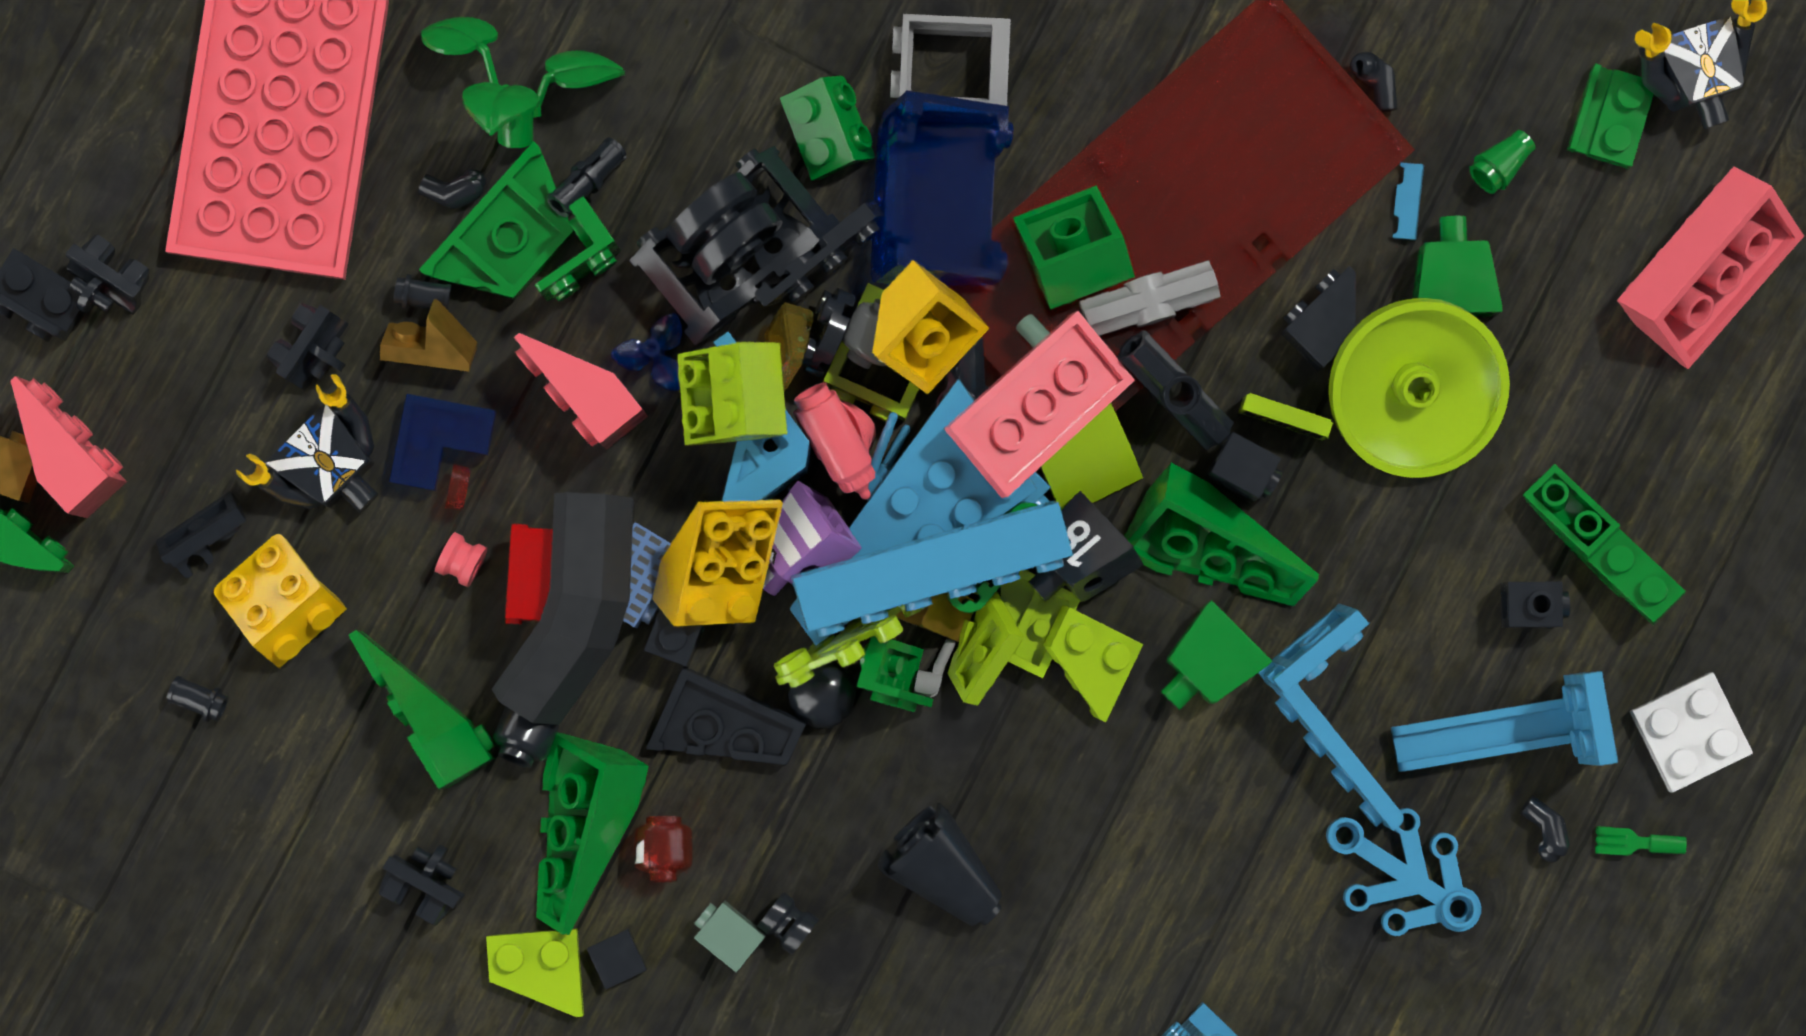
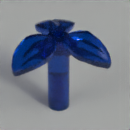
M670 313L659 318L650 329L651 339H647L644 343L638 339L626 340L617 345L610 355L619 366L630 371H639L651 361L653 363L652 380L663 389L678 391L680 389L678 360L665 356V351L671 350L680 344L682 327L677 314Z

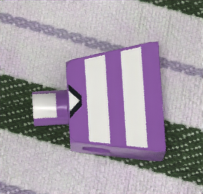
M797 481L782 502L781 514L763 586L766 592L774 596L787 582L793 584L792 575L851 559L862 549L829 498L800 481Z

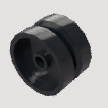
M742 172L731 174L704 192L674 220L666 232L667 238L680 253L687 254L697 251L691 267L708 285L718 282L748 261L773 238L783 223L769 204L760 203L751 206L755 200L757 190Z

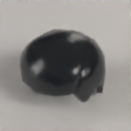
M837 659L812 669L815 675L805 683L791 688L789 685V705L798 719L806 722V724L813 728H832L842 723L843 719L847 718L852 711L856 697V680L847 666L841 667Z

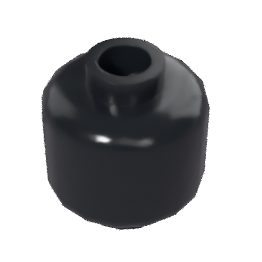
M505 707L493 735V741L500 749L498 755L515 765L532 767L533 762H542L548 757L559 730V725L531 723L510 708Z

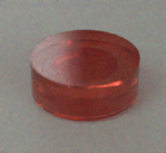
M453 464L445 508L458 511L464 508L471 472L469 467Z

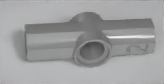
M1208 260L1164 275L1162 272H1157L1125 283L1123 288L1086 298V300L1080 301L1079 304L1082 316L1100 337L1137 325L1139 328L1169 319L1176 315L1175 312L1212 302L1221 296L1214 270Z

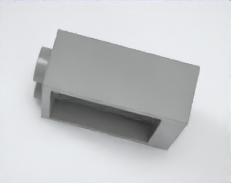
M903 14L902 27H893L892 53L901 54V70L891 72L890 98H899V110L1005 115L1007 110L1011 19ZM913 34L991 37L988 99L911 95Z

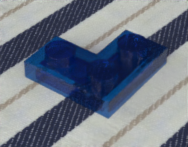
M406 394L389 482L436 491L444 447L488 456L497 412L475 406Z

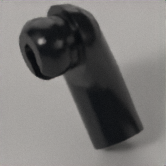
M468 169L464 172V175L448 183L425 174L418 188V194L448 208L459 209L477 200L483 194L486 178L477 169Z

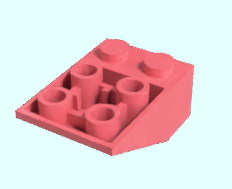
M521 333L514 337L521 345L515 351L516 355L535 377L541 373L547 377L550 382L543 388L564 412L570 407L578 416L572 424L592 447L599 442L607 450L648 417L614 373Z
M15 376L11 380L36 480L67 514L88 518L127 482L119 474V471L123 469L122 464L106 448L101 450L88 440L93 433L75 415L71 417L58 408L63 401L46 383L41 385L34 378L31 381H27Z

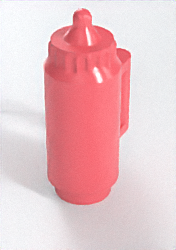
M820 383L801 392L794 399L797 409L793 414L804 435L809 440L816 457L822 461L830 478L838 483L842 492L850 493L855 491L859 493L862 499H869L871 493L868 486L876 476L871 465L872 458L836 391L829 390L826 383Z

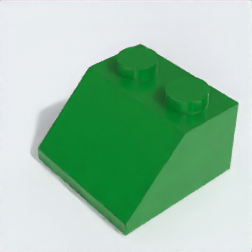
M1097 185L1013 217L1038 285L1050 309L1071 303L1076 299L1105 288L1113 287L1120 282L1135 277L1124 237Z

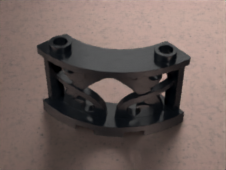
M775 146L761 153L755 148L745 154L735 164L738 169L737 172H742L751 184L760 174L766 171L784 193L782 199L773 209L783 223L772 238V241L779 240L783 247L778 253L770 254L763 246L755 254V259L760 269L756 274L752 275L742 267L737 268L729 274L736 281L734 288L729 291L723 290L720 287L721 280L710 285L705 284L694 269L692 274L678 278L660 256L662 252L668 249H676L666 236L670 226L662 231L654 227L644 234L636 243L640 249L629 260L634 268L638 266L642 268L689 327L684 332L695 345L735 320V315L742 308L748 306L751 301L754 304L759 302L758 298L753 294L765 283L772 285L782 282L784 280L782 276L785 275V267L809 250L815 253L820 248L817 244L818 241L840 223L833 213L829 216L826 215L778 156L780 152ZM767 185L764 194L756 195L751 206L769 203V185ZM789 202L810 225L809 227L796 218L783 213ZM697 251L682 254L680 260L671 261V264L679 269L690 268ZM695 284L701 305L688 291L687 286Z

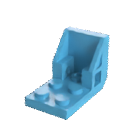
M729 332L714 341L716 347L736 343ZM786 409L787 435L737 441L722 502L771 500L785 490L788 484L794 480L797 481L808 472L811 452L810 442ZM768 439H772L778 446V449L773 452H767L763 449L764 443Z

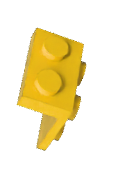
M280 534L272 536L217 584L214 589V595L251 645L278 668L294 658L305 645L321 631L328 628L347 609L341 600L315 577L288 540Z

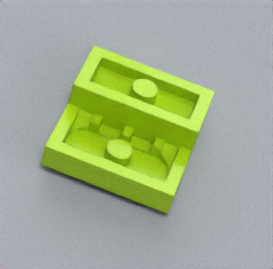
M1111 403L1040 467L1045 482L1051 487L1049 490L1054 501L1059 502L1061 511L1079 491L1094 503L1143 478L1131 446Z

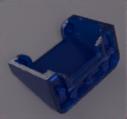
M906 90L885 110L880 121L877 139L874 201L883 210L884 217L876 223L881 229L872 237L871 278L874 283L890 285L912 260L945 285L991 286L1001 280L1007 268V253L1002 251L999 241L991 240L995 159L1002 153L1004 148L1008 149L1013 139V123L1008 122L1009 106Z

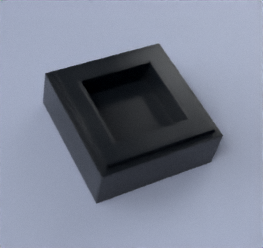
M629 928L587 948L605 989L647 970V966Z

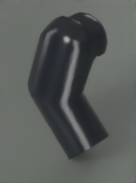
M1371 52L1356 54L1350 62V69L1358 79L1374 89L1375 111L1390 112L1397 110L1394 69Z
M1533 795L1530 796L1521 808L1520 814L1541 828L1543 841L1538 848L1541 858L1547 862H1557L1561 856L1567 854L1570 847L1565 820L1560 814Z

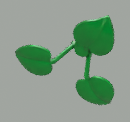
M455 17L438 21L421 30L424 45L437 53L463 55L474 50L481 53L489 82L477 83L464 89L462 101L470 116L490 136L498 131V143L508 148H523L531 145L533 142V118L541 116V105L551 83L556 82L557 85L563 88H583L625 76V70L621 66L604 56L587 51H566L546 60L545 69L549 73L544 74L536 94L532 89L525 86L499 85L491 53L486 45L498 39V32L486 21L472 17Z

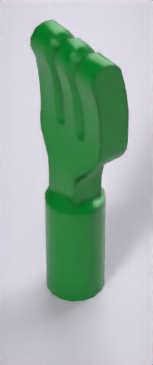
M1596 826V834L1598 835L1596 837L1597 845L1595 846L1596 854L1631 855L1637 849H1648L1649 852L1686 853V836L1650 834L1649 837H1640L1628 828Z

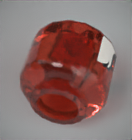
M677 816L646 817V824L638 826L634 833L635 867L641 872L650 873V882H676L677 873L690 870L693 864V833L691 828L682 824V818Z

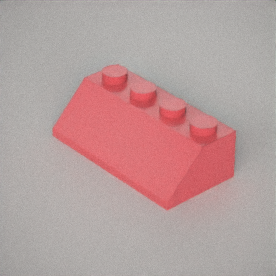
M1733 167L1714 187L1713 191L1694 213L1686 219L1666 245L1657 252L1639 276L1629 284L1617 301L1639 329L1678 363L1689 369L1794 249L1804 235L1771 185Z

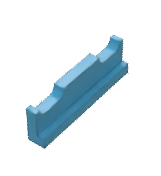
M1401 163L1400 166L1404 168V177L1402 184H1397L1394 216L1399 218L1398 231L1393 234V238L1416 241L1424 165Z

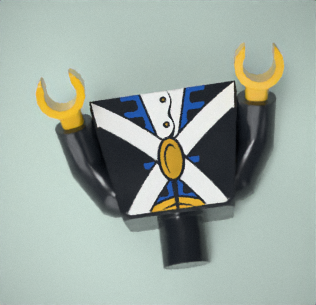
M1732 0V10L1739 15L1734 20L1732 16H1727L1675 34H1671L1668 28L1657 23H1653L1651 26L1653 29L1652 34L1644 30L1638 31L1635 35V42L1641 46L1638 50L1641 55L1643 85L1664 104H1667L1672 112L1695 105L1703 129L1729 121L1721 96L1738 90L1744 85L1748 56L1755 29L1754 22L1759 21L1766 14L1767 2L1765 0H1751L1750 6L1748 0Z
M332 374L330 376L336 386H338L333 393L326 394L316 385V391L321 402L324 404L265 464L256 455H246L248 459L256 464V470L253 474L244 475L237 469L236 474L246 484L258 485L261 490L284 504L311 510L319 507L321 504L331 508L343 496L361 513L378 496V493L362 478L374 465L370 457L374 449L373 437L367 415L349 394H346V389L340 377Z

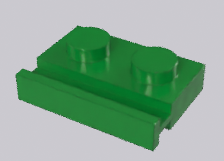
M1595 63L1589 74L1567 151H1575L1585 154L1587 157L1629 169L1634 162L1653 93L1643 85L1642 77L1616 69L1601 67L1602 65Z

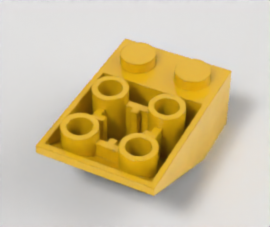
M781 500L697 503L660 560L652 600L674 626L751 623L756 621L783 505Z

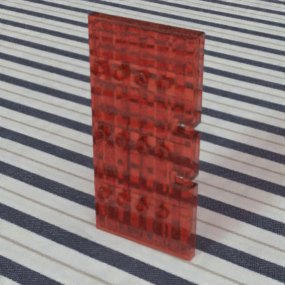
M1255 0L936 278L961 296L990 328L981 337L984 343V358L1002 376L1033 348L1016 330L1018 323L1027 315H1034L1051 332L1071 313L1079 311L1082 315L1079 302L1086 300V298L1123 288L1125 283L1157 272H1162L1164 275L1209 260L1218 282L1221 296L1219 299L1193 308H1187L1190 313L1180 322L1171 317L1138 328L1137 325L1100 336L1117 357L1120 352V346L1131 335H1136L1145 330L1173 360H1176L1195 343L1191 337L1195 331L1202 326L1208 332L1276 272L1271 266L1281 256L1288 262L1405 160L1415 149L1283 0ZM1097 185L1124 237L1135 277L1120 282L1113 287L1105 288L1076 299L1071 303L1050 309L1038 285L1013 217ZM1263 234L1270 243L1259 252L1252 242ZM1132 374L1131 376L1135 381L1111 402L1115 412L1144 387Z

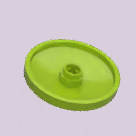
M1414 298L1394 302L1364 318L1354 327L1340 346L1334 359L1329 379V402L1332 416L1346 443L1363 460L1375 468L1389 474L1410 478H1423L1443 474L1460 467L1475 457L1489 443L1498 430L1509 398L1510 382L1507 361L1500 344L1492 332L1474 315L1463 308L1446 301L1430 298Z

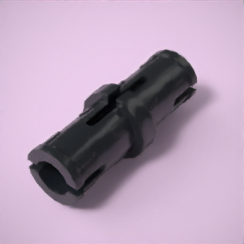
M609 137L605 138L602 144L587 159L576 162L571 167V174L547 196V202L550 207L560 216L568 217L572 212L568 207L582 196L586 198L590 193H597L603 187V180L621 162L627 159L624 148L616 140Z

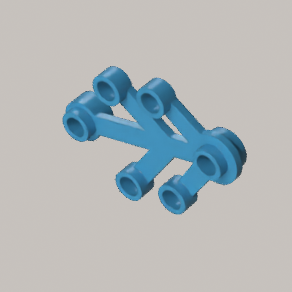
M1408 808L1399 809L1402 814H1410L1413 817L1414 823L1406 831L1400 827L1395 829L1400 834L1406 864L1364 838L1363 828L1354 819L1342 817L1330 823L1326 831V840L1334 851L1342 854L1354 852L1396 879L1395 881L1367 887L1361 884L1348 886L1344 891L1343 900L1349 909L1360 912L1366 910L1371 904L1417 894L1435 904L1409 912H1404L1398 908L1388 909L1382 915L1381 925L1385 932L1393 936H1401L1411 928L1439 922L1447 929L1461 932L1472 928L1478 922L1481 915V903L1472 890L1462 885L1456 858L1458 842L1453 835L1444 832L1437 833L1429 842L1431 854L1438 858L1444 884V888L1428 878L1418 833L1420 817L1414 810ZM1341 827H1348L1352 833L1351 840L1346 844H1341L1336 839V832ZM1441 838H1447L1451 842V850L1445 855L1439 854L1436 849L1437 841ZM1356 889H1361L1366 896L1365 902L1360 906H1354L1350 901V895ZM1456 900H1461L1465 904V912L1460 917H1454L1450 912V905ZM1393 914H1400L1403 918V926L1399 930L1393 931L1388 926V919Z

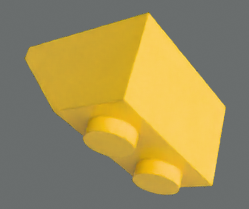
M912 260L881 295L872 353L879 360L928 394L990 328L961 296Z

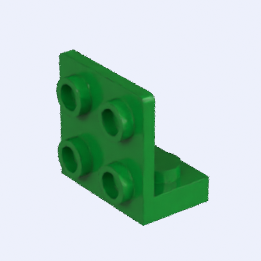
M584 196L568 206L575 215L568 222L587 249L534 285L547 301L556 298L558 302L567 299L580 289L579 280L593 272L595 277L603 274L617 263L614 256L621 252Z

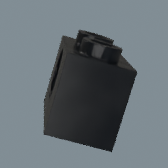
M1233 432L1224 439L1204 478L1252 503L1260 497L1266 498L1267 495L1270 496L1283 473L1276 469L1281 458Z

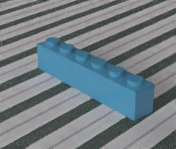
M1049 501L791 576L805 628L808 632L817 630L818 637L844 630L843 622L861 617L862 624L889 617L887 609L900 605H905L906 611L933 604L931 596L949 592L950 598H957L977 591L976 583L990 579L993 580L994 586L1010 583L1020 579L1019 571L1036 566L1037 572L1043 573L1064 566L1062 559L1073 556L1059 502Z

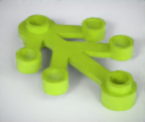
M905 605L887 609L889 617L862 624L861 617L855 618L836 637L832 634L817 645L813 643L808 651L806 648H801L774 664V668L778 673L775 679L779 685L789 683L790 687L794 688L805 683L815 675L812 669L837 659L841 667L850 665L865 655L859 643L860 641L876 636L879 643H884L896 637L904 630L896 614L902 611L905 617H909L925 607L906 611Z

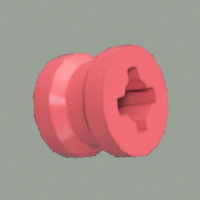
M454 532L438 559L435 572L443 576L451 574L457 577L459 584L469 587L484 561L488 548L480 544L472 546L465 542L464 536Z

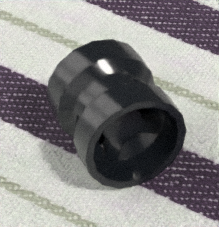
M783 892L756 927L765 935L777 937L780 940L781 947L792 955L819 919L809 911L802 912L795 907L794 899ZM792 918H794L795 921L791 925V927L787 930V932L784 931L783 929L786 927L789 921Z

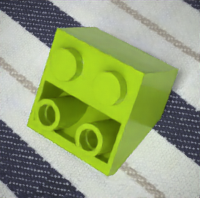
M737 342L677 354L685 445L757 440L787 435L780 343Z

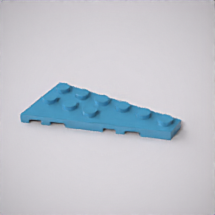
M959 378L873 493L859 515L848 527L862 547L852 558L1001 516L1037 491V487L1029 477L1008 497L1001 498L944 430L952 420L975 401ZM796 598L790 607V611L814 644L817 645L832 635L818 637L817 630L810 632L806 630ZM848 620V621L843 622V625L845 626L847 623H849V622L852 621V620Z

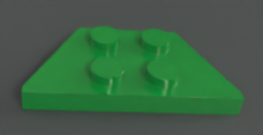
M534 141L422 265L419 270L425 276L515 300L572 237L574 231L568 222L569 218L557 214L547 202V196L556 189V186L538 144Z

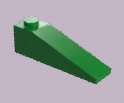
M1173 463L1168 465L1147 490L1124 536L1136 550L1143 565L1156 572L1172 575L1173 570L1199 576V583L1212 586L1213 581L1216 580L1238 586L1243 594L1295 606L1319 578V574L1213 485Z
M355 630L349 634L351 641L375 682L380 688L386 687L390 693L386 698L394 716L405 727L410 725L414 733L407 738L438 789L453 786L495 759L490 750L496 747L482 723L475 727L467 716L366 633Z
M557 733L543 773L542 790L549 791L548 818L541 817L540 832L547 833L546 858L539 862L536 918L560 934L569 935L638 809L649 765L621 749L563 733Z

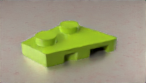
M1027 570L1019 571L1020 579L1001 585V599L1024 636L1017 651L1008 662L1043 678L1053 659L1043 646L1062 605L1076 610L1080 601L1072 592L1061 588L1045 602L1028 583L1035 574Z
M997 591L976 612L973 622L964 619L959 635V645L953 655L948 675L962 701L976 706L979 705L987 691L993 686L996 678L1024 639Z
M1062 605L1043 646L1053 660L1061 665L1069 683L1075 690L1080 692L1091 708L1089 711L1093 717L1106 722L1143 644L1068 606Z
M578 928L572 929L569 935H562L556 930L486 936L489 982L572 1016H584Z

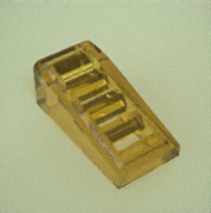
M786 302L781 305L765 332L766 343H780L784 391L788 388L802 365L814 317L811 310Z

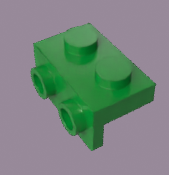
M844 76L821 77L780 98L811 181L821 180L852 164L867 162L875 158L871 147V134L861 121L855 105V92L850 84L846 82Z
M872 636L870 642L863 649L865 655L860 658L862 670L857 687L873 691L870 700L915 712L917 704L932 707L934 699L912 693L924 649L893 639L879 643L876 636Z

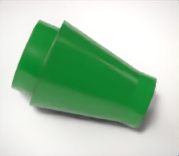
M1516 130L1508 138L1474 157V164L1469 169L1472 178L1488 193L1494 194L1499 189L1505 190L1527 157L1536 149L1535 143L1524 131Z

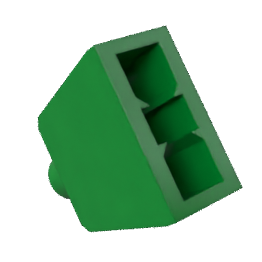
M1466 216L1440 217V242H1426L1419 249L1412 299L1430 298L1446 301L1463 308L1475 317L1497 316L1503 310L1489 242L1484 240L1467 241Z
M1211 600L1201 608L1166 658V661L1178 674L1161 690V693L1178 710H1181L1197 693L1209 704H1214L1266 668L1272 660Z

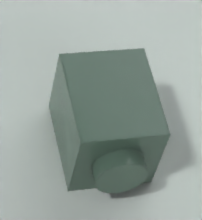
M725 900L719 908L710 903L694 923V925L701 929L694 939L735 972L740 969L766 936L756 925Z

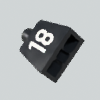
M1079 491L1061 511L1073 556L1062 559L1063 567L1037 573L1028 583L1045 602L1064 586L1079 601L1084 602L1140 568L1143 562L1131 543Z

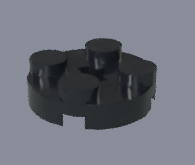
M836 288L833 293L826 290L823 291L814 315L818 316V323L814 333L806 331L797 351V356L800 357L799 363L803 364L804 372L818 378L824 375L820 363L823 362L830 365L836 354L850 319L842 315L844 305L854 306V294Z

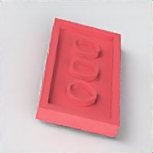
M1076 311L1071 313L952 420L944 430L999 496L1005 498L1014 492L1119 396L1135 379L1080 312Z

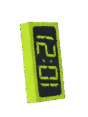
M1252 393L1243 397L1238 413L1322 441L1329 437L1333 424L1331 419Z

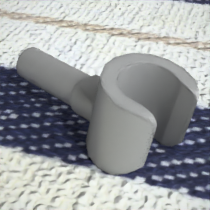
M946 638L933 665L932 673L918 670L914 687L915 694L929 698L938 694L942 674L956 645L955 641Z

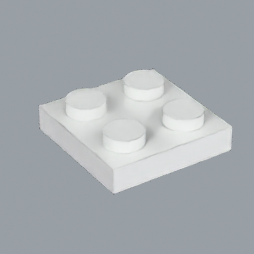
M1709 672L1629 711L1669 792H1675L1753 754L1714 672Z

